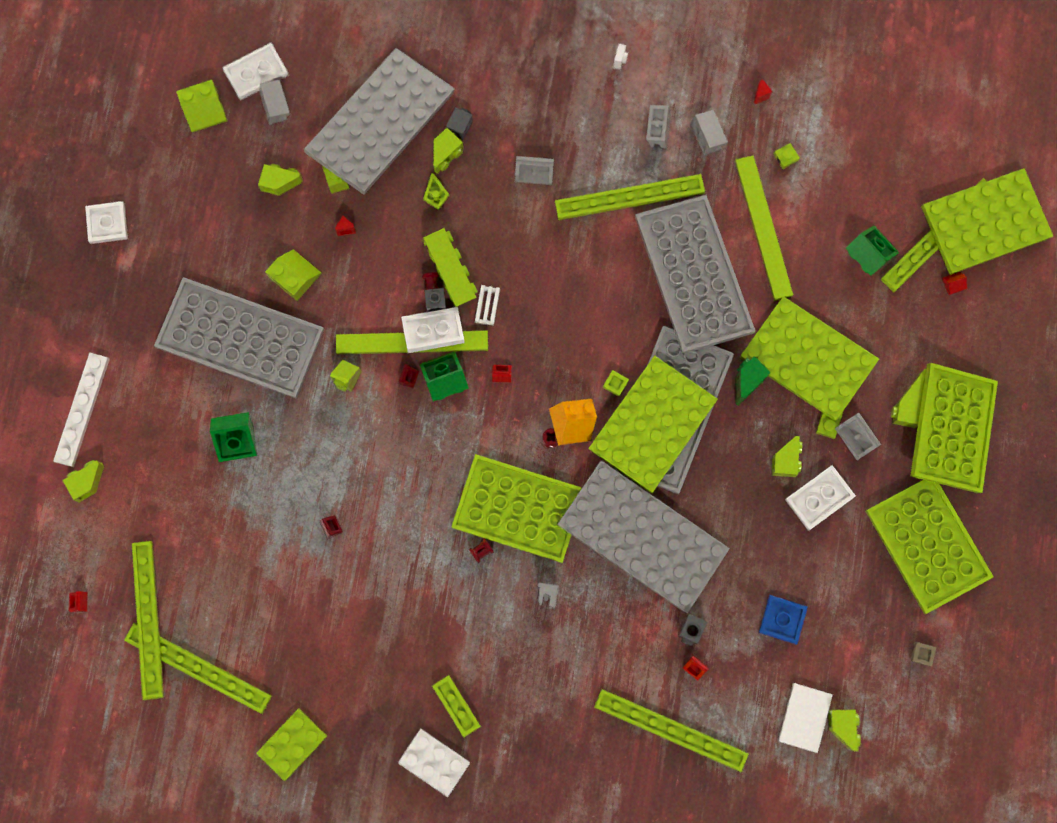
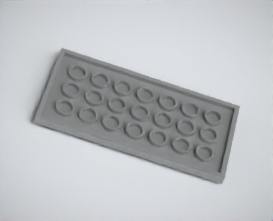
M396 48L304 148V153L356 190L365 194L453 95L455 89Z
M707 195L635 215L682 354L755 333L753 322Z
M183 277L154 347L297 399L324 332V327Z
M663 326L648 364L655 355L717 398L734 353L712 345L682 354L675 331ZM713 407L660 481L658 487L679 495Z
M603 461L599 462L557 524L686 614L730 549Z

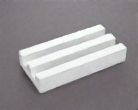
M481 285L475 323L494 326L500 288ZM487 291L483 319H480L484 292ZM493 292L495 293V297L492 308L491 320L489 321L487 320L491 300V294Z

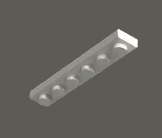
M89 353L53 460L54 462L74 467L110 360L108 357Z

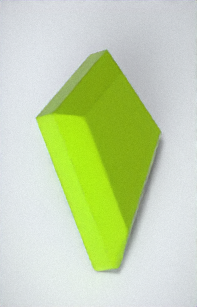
M432 173L423 200L439 210L449 197V193Z

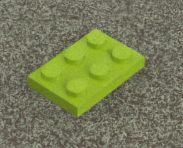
M297 709L256 754L286 781L324 741L327 735L302 710Z

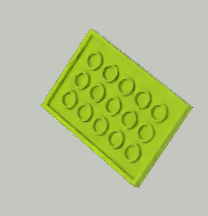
M1024 168L921 206L950 275L1053 237Z
M784 296L740 356L742 360L747 358L751 360L755 356L771 372L768 377L834 421H837L879 361L878 357Z
M654 355L590 445L589 450L653 493L718 398Z
M934 363L927 364L911 477L975 493L983 492L998 381Z
M475 454L451 528L563 563L571 534L557 524L582 488Z
M922 480L865 511L924 614L935 610L994 577L939 483Z

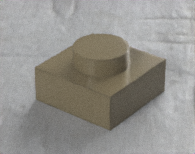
M915 642L911 662L932 667L936 647Z

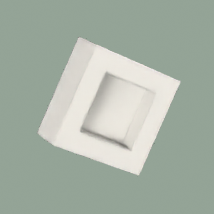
M618 45L613 68L621 69L622 63L626 64L628 53L625 52L626 45Z

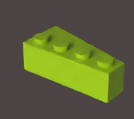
M443 228L423 237L422 242L424 246L428 247L429 256L433 263L436 264L437 272L441 280L444 281L445 289L454 307H457L476 298L475 294L478 292L474 283H470L467 278L470 275L466 266H462L459 261L461 255L458 249H454L451 244L453 241L451 233L449 231L446 232Z

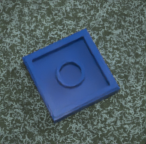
M769 595L758 633L797 645L808 607Z

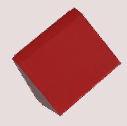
M764 80L759 81L754 104L770 99L772 90Z
M342 216L335 227L337 235L355 234L354 225Z
M961 272L942 278L949 295L967 289V277Z
M493 365L492 382H511L512 365Z
M70 592L69 612H87L88 592Z
M694 655L683 666V669L696 680H699L709 669L706 664Z

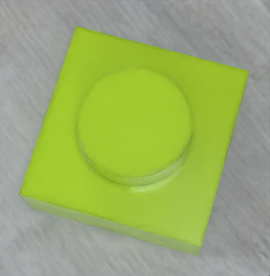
M791 143L774 152V156L782 169L796 163L800 159Z
M612 370L603 388L620 397L629 379Z

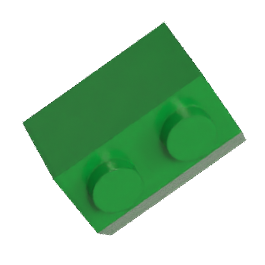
M875 225L859 234L846 247L849 256L855 259L861 265L862 270L870 276L880 270L899 253Z
M455 351L419 364L433 402L469 389Z
M755 356L751 360L745 359L737 369L738 374L735 377V403L738 406L771 373Z
M249 412L211 418L210 434L219 462L257 456L254 428Z

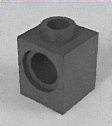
M455 107L446 128L459 139L464 140L473 123L472 114L464 108L458 109Z
M444 288L425 290L427 312L446 309Z
M688 614L678 635L682 638L681 642L690 646L693 643L698 644L707 622ZM690 625L697 629L694 637L689 636L687 633V628Z

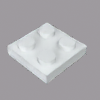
M123 201L85 206L88 242L90 244L128 239L125 203Z

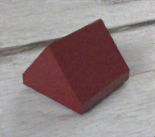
M404 364L398 384L414 389L419 370Z
M335 515L320 519L319 523L327 540L343 532Z

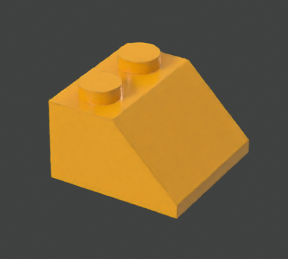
M592 399L565 401L549 408L558 446L589 442L591 440L597 419Z

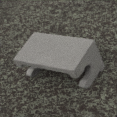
M280 80L260 83L259 92L269 125L287 120L286 116L290 113Z
M650 105L646 141L649 142L651 147L659 144L661 148H667L671 119L669 106Z
M714 110L694 116L690 124L704 156L722 149L721 146L728 143Z
M517 156L515 182L552 185L554 159Z
M860 413L835 428L856 460H859L881 445Z
M538 583V589H540L539 605H542L543 597L545 601H548L549 597V609H555L558 585Z

